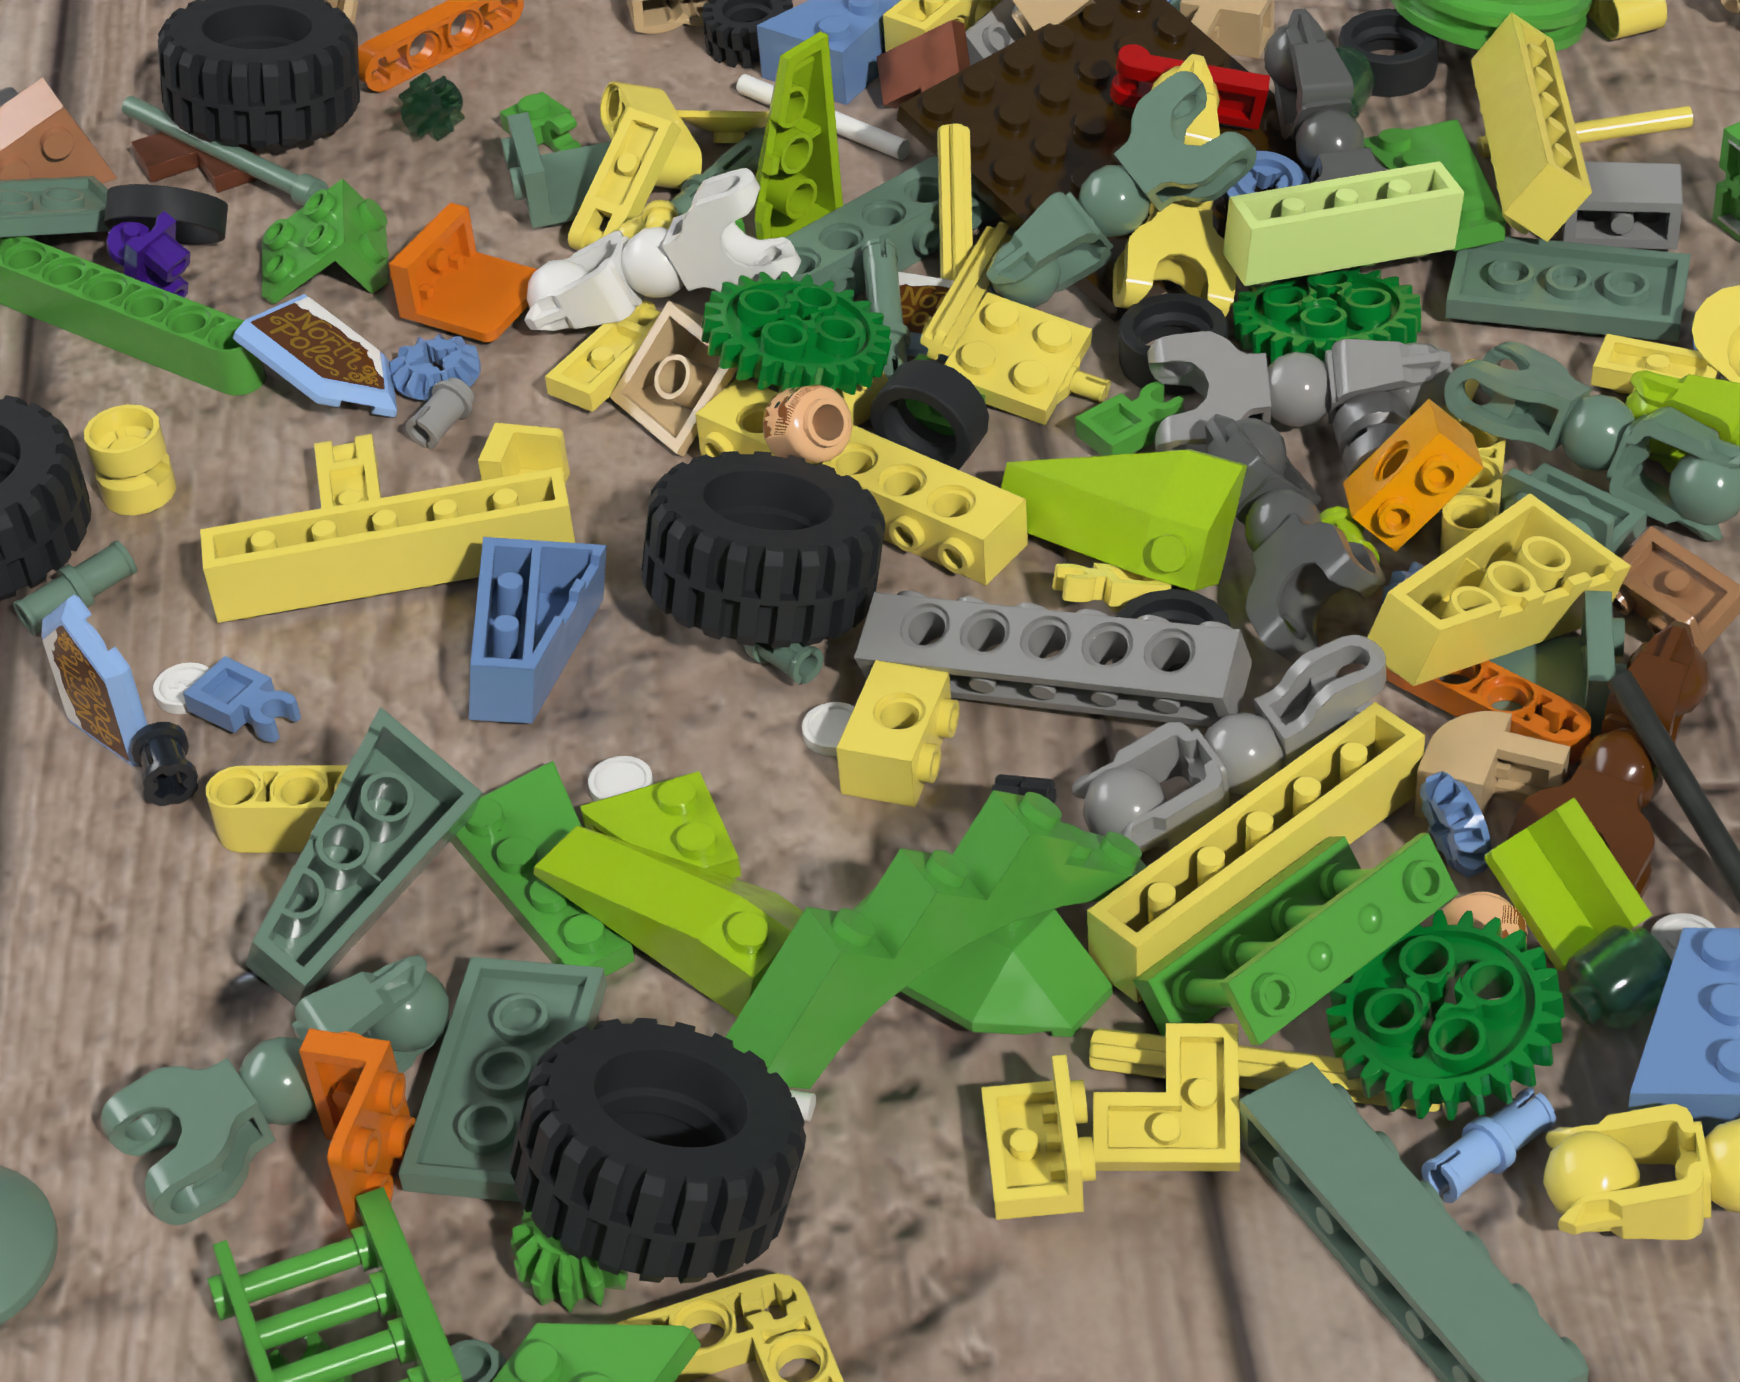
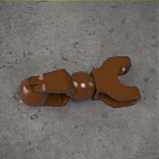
M1673 621L1654 635L1651 640L1643 642L1630 656L1627 663V671L1630 670L1675 745L1684 714L1692 712L1704 699L1710 682L1707 661L1698 647L1694 646L1690 625L1679 621ZM1612 692L1607 701L1601 734L1597 735L1584 748L1579 766L1571 780L1561 786L1545 788L1527 797L1519 809L1506 840L1575 797L1642 898L1651 879L1650 859L1654 851L1655 838L1650 823L1641 813V809L1646 807L1658 795L1664 778Z

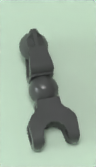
M1306 9L1293 10L1288 24L1280 26L1267 40L1264 48L1265 69L1275 86V100L1282 137L1285 140L1292 139L1296 141V156L1303 167L1311 173L1309 176L1310 183L1388 170L1376 161L1371 148H1364V131L1356 119L1349 115L1353 107L1351 102L1354 94L1353 79L1332 41L1328 40L1321 26Z
M1215 414L1205 425L1208 453L1247 465L1236 518L1245 525V537L1248 547L1254 552L1251 556L1254 560L1256 571L1248 591L1245 609L1262 642L1268 648L1295 663L1303 654L1315 649L1319 645L1316 622L1320 609L1329 597L1341 589L1351 588L1365 602L1385 583L1384 574L1372 550L1363 544L1348 542L1342 530L1333 524L1322 522L1320 511L1316 507L1321 501V497L1291 464L1286 455L1284 438L1270 423L1256 418L1235 421L1232 418Z

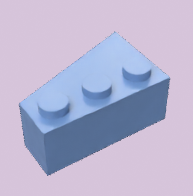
M483 537L470 661L469 720L533 723L604 599L607 545Z

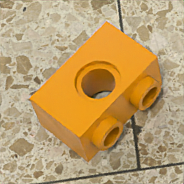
M1428 399L1343 482L1352 518L1397 552L1461 491L1484 466L1473 434Z

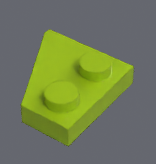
M700 771L580 806L583 825L586 829L598 833L601 831L607 836L732 878L741 876L739 857Z

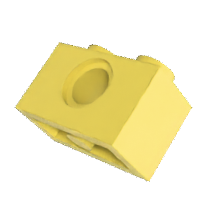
M875 660L836 748L841 794L916 807L925 783H934L937 778L941 762V744L944 737L952 738L958 725L960 707L958 700L951 699L949 672Z

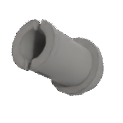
M452 377L437 382L432 388L433 396L414 417H411L406 422L407 433L421 447L426 448L428 445L429 449H433L458 419H466L472 413V403L475 400L474 393L460 379Z

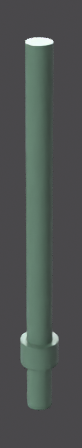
M129 96L122 104V112L125 115L290 194L293 202L303 207L315 192L321 189H329L326 182L310 174L297 175L239 146L223 145L222 141L218 140L208 142L199 139L195 132L188 134L181 130L164 110L139 98Z

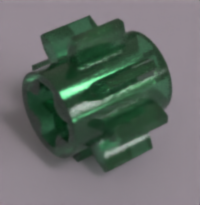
M425 72L409 83L410 87L398 96L404 102L401 107V118L407 128L417 134L419 138L432 132L434 138L440 141L454 132V126L465 119L464 114L460 112L463 106L462 95L457 86L447 80L444 75L432 82L430 76Z

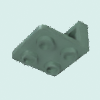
M528 112L508 115L510 137L501 139L506 168L510 173L515 200H525L532 228L561 226L569 221H574L611 142L540 155Z
M1585 590L1580 637L1558 636L1489 661L1582 707L1591 717L1590 737H1596L1601 734L1602 721L1605 717L1606 705L1611 693L1607 683L1616 675L1627 671L1626 663H1615V657H1623L1625 621L1624 618H1613L1611 591ZM1499 701L1491 705L1501 711H1514L1523 707L1513 701Z

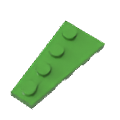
M1457 119L1407 130L1390 128L1381 131L1378 136L1364 138V148H1371L1376 161L1388 170L1438 161L1444 165L1464 191L1456 246L1452 251L1505 240L1506 221Z
M551 761L481 797L472 818L450 842L553 964L604 968L606 977L635 961L632 943L533 874L534 866L577 825L581 826L554 761Z

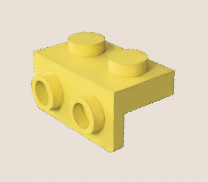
M1066 1054L1052 1056L1053 1081L981 1087L996 1220L1084 1212L1083 1182L1096 1181L1094 1148L1091 1136L1078 1137L1076 1124L1088 1123L1086 1093L1083 1079L1070 1081Z

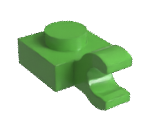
M544 92L525 96L517 104L500 111L503 130L509 134L507 116L528 112L538 146L545 143L554 152L581 147V144L574 140L569 133L570 130L577 127V121L571 115V111Z

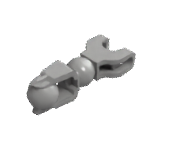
M1211 331L1164 336L1157 339L1150 346L1147 353L1148 365L1154 378L1162 384L1192 387L1203 395L1205 400L1196 409L1167 416L1160 423L1155 435L1156 451L1192 449L1209 454L1205 425L1215 414L1232 418L1235 421L1256 418L1270 423L1271 417H1273L1283 425L1303 427L1316 423L1328 413V422L1333 424L1336 413L1345 402L1358 394L1370 391H1387L1399 396L1408 406L1410 415H1413L1428 399L1441 408L1446 404L1444 397L1446 380L1453 372L1451 353L1436 348L1432 344L1418 342L1405 345L1394 341L1343 339L1335 342L1332 350L1325 351L1324 362L1313 354L1292 352L1279 356L1267 367L1266 353L1247 354L1238 350L1228 339Z
M1349 635L1338 638L1303 654L1287 670L1281 682L1273 690L1255 698V715L1250 713L1225 715L1208 728L1204 737L1197 728L1190 730L1189 727L1181 722H1168L1117 751L1112 763L1101 767L1095 772L1079 777L1072 785L1073 795L1085 799L1083 816L1089 831L1106 835L1110 831L1122 834L1133 841L1140 848L1141 852L1156 846L1167 849L1177 846L1224 812L1226 808L1230 807V793L1247 795L1369 707L1372 703L1368 701L1384 689L1387 680L1385 653L1378 644L1361 635ZM1362 663L1367 666L1362 670L1337 678L1339 669L1345 665ZM1174 777H1184L1194 785L1167 801L1159 783Z

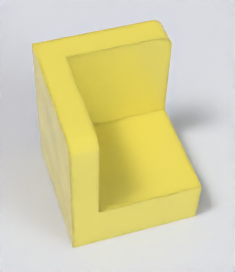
M495 423L478 459L481 480L562 467L566 484L570 475L564 435L562 430L558 428Z

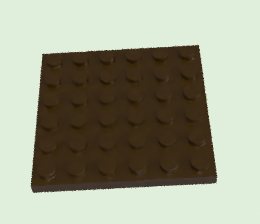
M1094 0L1095 3L1086 6L1083 12L1061 24L1054 25L1048 23L901 103L898 108L897 121L937 158V131L939 127L947 124H962L968 127L970 130L971 190L1017 231L1052 194L1061 192L1066 195L1071 192L1078 200L1081 185L1092 172L1106 165H1122L1114 153L1130 137L1131 119L1135 108L1115 103L1110 97V89L1114 76L1118 74L1116 61L1118 52L1123 46L1136 44L1147 49L1150 55L1183 61L1191 54L1204 56L1207 65L1249 71L1167 0ZM1270 89L1258 130L1219 123L1220 135L1224 132H1237L1249 139L1256 148V151L1274 152L1293 160L1304 170L1309 179L1311 173L1303 167L1296 156V141L1292 139L1285 140L1282 137L1275 94ZM1256 186L1255 192L1273 190L1276 186H1274L1273 188L1268 187L1267 189H1261L1258 186ZM1221 196L1214 200L1211 210H1213V227L1217 234L1225 239L1229 200ZM1148 217L1145 219V221H1144L1141 225H1143V224L1146 223ZM1132 233L1123 237H1107L1114 246L1110 250L1112 254L1111 259L1100 269L1074 283L1083 294L1114 322L1121 319L1128 310L1116 307L1113 303L1114 264L1125 250L1126 242ZM1154 280L1152 288L1143 299L1161 295L1178 284L1169 280Z

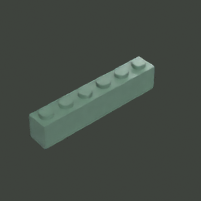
M1311 1062L1240 1099V1147L1442 1382L1588 1381L1589 1369L1583 1354L1576 1344L1567 1337L1560 1338L1539 1315L1538 1308L1529 1292L1520 1284H1511L1492 1263L1490 1254L1482 1240L1472 1231L1465 1232L1445 1210L1443 1201L1436 1189L1425 1180L1419 1181L1400 1160L1398 1151L1391 1139L1382 1131L1375 1132L1358 1114L1351 1096L1339 1083L1332 1084Z

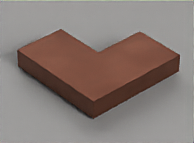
M950 20L877 56L883 106L896 109L901 103L970 66L964 23Z
M162 132L131 142L135 158L150 182H155L197 167L202 168L217 193L258 180ZM238 145L239 147L259 156L255 148H252V145Z

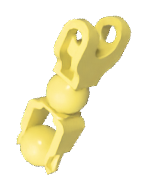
M1191 54L1181 66H1175L1162 74L1153 83L1152 90L1168 77L1180 71L1192 72L1198 76L1206 89V107L1187 128L1184 144L1201 146L1220 136L1217 113L1220 99L1217 86L1213 82L1204 56ZM1214 200L1207 202L1175 201L1161 212L1151 202L1149 208L1150 216L1146 223L1139 226L1126 242L1125 250L1114 264L1113 303L1116 307L1129 309L1133 304H1138L1148 294L1154 280H1169L1181 285L1188 294L1209 300L1222 310L1225 317L1227 316L1234 301L1237 274L1223 255L1224 239L1217 234L1213 227V210L1211 209Z
M1667 1104L1610 1114L1599 1124L1573 1128L1558 1127L1546 1135V1142L1553 1150L1550 1152L1545 1166L1543 1183L1556 1211L1562 1214L1558 1221L1560 1231L1572 1235L1584 1232L1611 1231L1622 1239L1689 1240L1702 1233L1704 1218H1711V1201L1727 1211L1740 1213V1118L1717 1125L1704 1138L1701 1121L1694 1122L1691 1113L1686 1107L1678 1104ZM1637 1164L1675 1165V1177L1677 1180L1639 1187L1640 1172Z

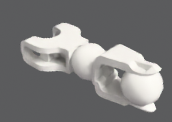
M747 168L736 169L704 180L697 189L688 212L673 218L669 230L663 227L644 228L631 239L624 236L622 231H614L578 250L567 259L548 261L536 270L528 281L527 301L530 310L524 320L530 330L548 331L579 329L619 322L629 317L636 306L642 304L645 296L650 298L670 297L684 285L688 291L707 287L721 292L723 282L726 281L738 285L740 275L749 277L757 282L759 272L767 273L774 280H780L782 271L788 272L793 277L801 264V259L791 241L787 238L779 237L758 240L745 235L735 224L736 220L749 214L755 205L758 192L761 189L751 170Z

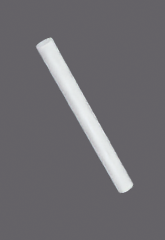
M743 74L737 82V92L770 106L774 85L748 74ZM835 110L838 135L899 160H904L908 156L911 147L909 140Z

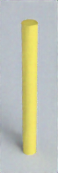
M1690 106L1576 122L1575 127L1579 143L1582 144L1689 128L1693 125V114ZM1486 136L1478 137L1477 149L1481 158L1491 157Z

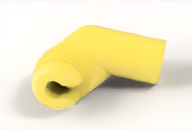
M654 200L644 207L642 214L621 224L619 231H622L624 236L631 239L644 228L663 227L669 230L673 218L678 216V210L669 201Z

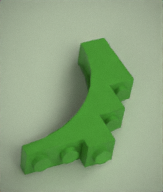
M993 790L953 854L943 850H934L932 853L901 848L860 913L847 908L832 911L806 907L727 1033L726 1038L733 1040V1046L743 1053L750 1050L763 1059L767 1072L769 1074L777 1072L787 1083L788 1087L811 1089L840 1048L881 1006L920 974L967 944L1015 921L1062 906L1101 901L1147 867L1140 859L1142 852L1133 841L1117 832L1110 831L1106 835L1085 832L1074 825L1062 823L1060 820L1062 817L1060 809L1052 801L1040 794L1027 792L1022 796Z

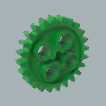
M1360 266L1352 267L1348 271L1334 270L1321 275H1306L1277 280L1265 285H1249V291L1239 292L1238 302L1233 303L1235 340H1241L1242 350L1253 349V354L1266 353V357L1271 356V363L1279 356L1292 352L1313 354L1324 362L1325 351L1332 350L1334 343L1343 339L1394 341L1406 345L1407 343L1417 342V333L1421 332L1420 295L1412 294V285H1399V277L1397 276L1381 279V270L1378 269L1362 274L1360 273Z
M782 271L780 280H774L767 273L759 272L757 282L744 275L739 276L738 285L726 281L723 282L721 292H711L710 301L705 304L701 326L703 329L701 341L709 343L707 354L709 356H721L719 363L721 369L737 367V380L741 381L754 377L758 379L757 389L763 390L773 384L779 386L780 393L785 389L818 384L835 391L836 388H839L850 395L855 394L857 384L869 388L872 385L873 377L881 378L884 366L887 365L892 340L889 339L891 328L882 325L884 315L882 313L870 312L872 304L870 301L854 302L855 291L851 289L840 293L833 291L834 282L830 280L821 286L813 284V279L808 274L801 281H794L791 275L785 271Z
M1437 910L1433 917L1432 926L1422 927L1421 924L1417 925L1330 991L1332 1007L1326 1009L1335 1058H1342L1346 1078L1350 1080L1360 1077L1363 1094L1367 1098L1377 1095L1385 1089L1388 1110L1393 1112L1401 1107L1407 1099L1414 1100L1418 1119H1423L1427 1115L1432 1104H1442L1447 1119L1454 1120L1458 1104L1467 1101L1479 1116L1484 1115V1097L1492 1093L1504 1103H1512L1510 1083L1513 1080L1533 1088L1536 1085L1534 1064L1550 1067L1553 1064L1551 1044L1562 1043L1561 1019L1565 1017L1563 995L1559 990L1558 974L1556 968H1547L1545 950L1542 947L1527 950L1526 935L1521 929L1503 939L1501 920L1497 917L1490 920L1482 929L1475 928L1472 911L1467 910L1461 916L1457 925H1448L1443 911ZM1402 1026L1400 1028L1389 1029L1391 1027ZM1467 1051L1464 1054H1453L1455 1052Z

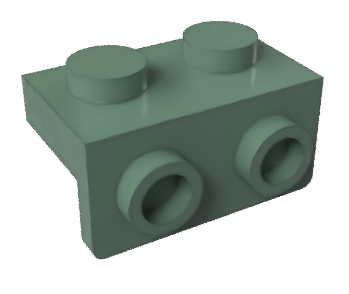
M1545 462L1530 475L1516 468H1511L1503 475L1500 514L1531 493L1617 556L1646 529V511Z

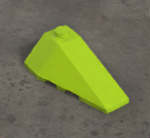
M821 31L780 55L756 173V180L761 187L755 201V228L758 240L787 237L843 206L829 38L827 34Z
M1192 449L1006 462L1001 488L1026 499L1028 534L1137 575L1197 591L1220 583L1247 465Z
M578 825L534 866L533 874L737 1018L804 912L776 892Z

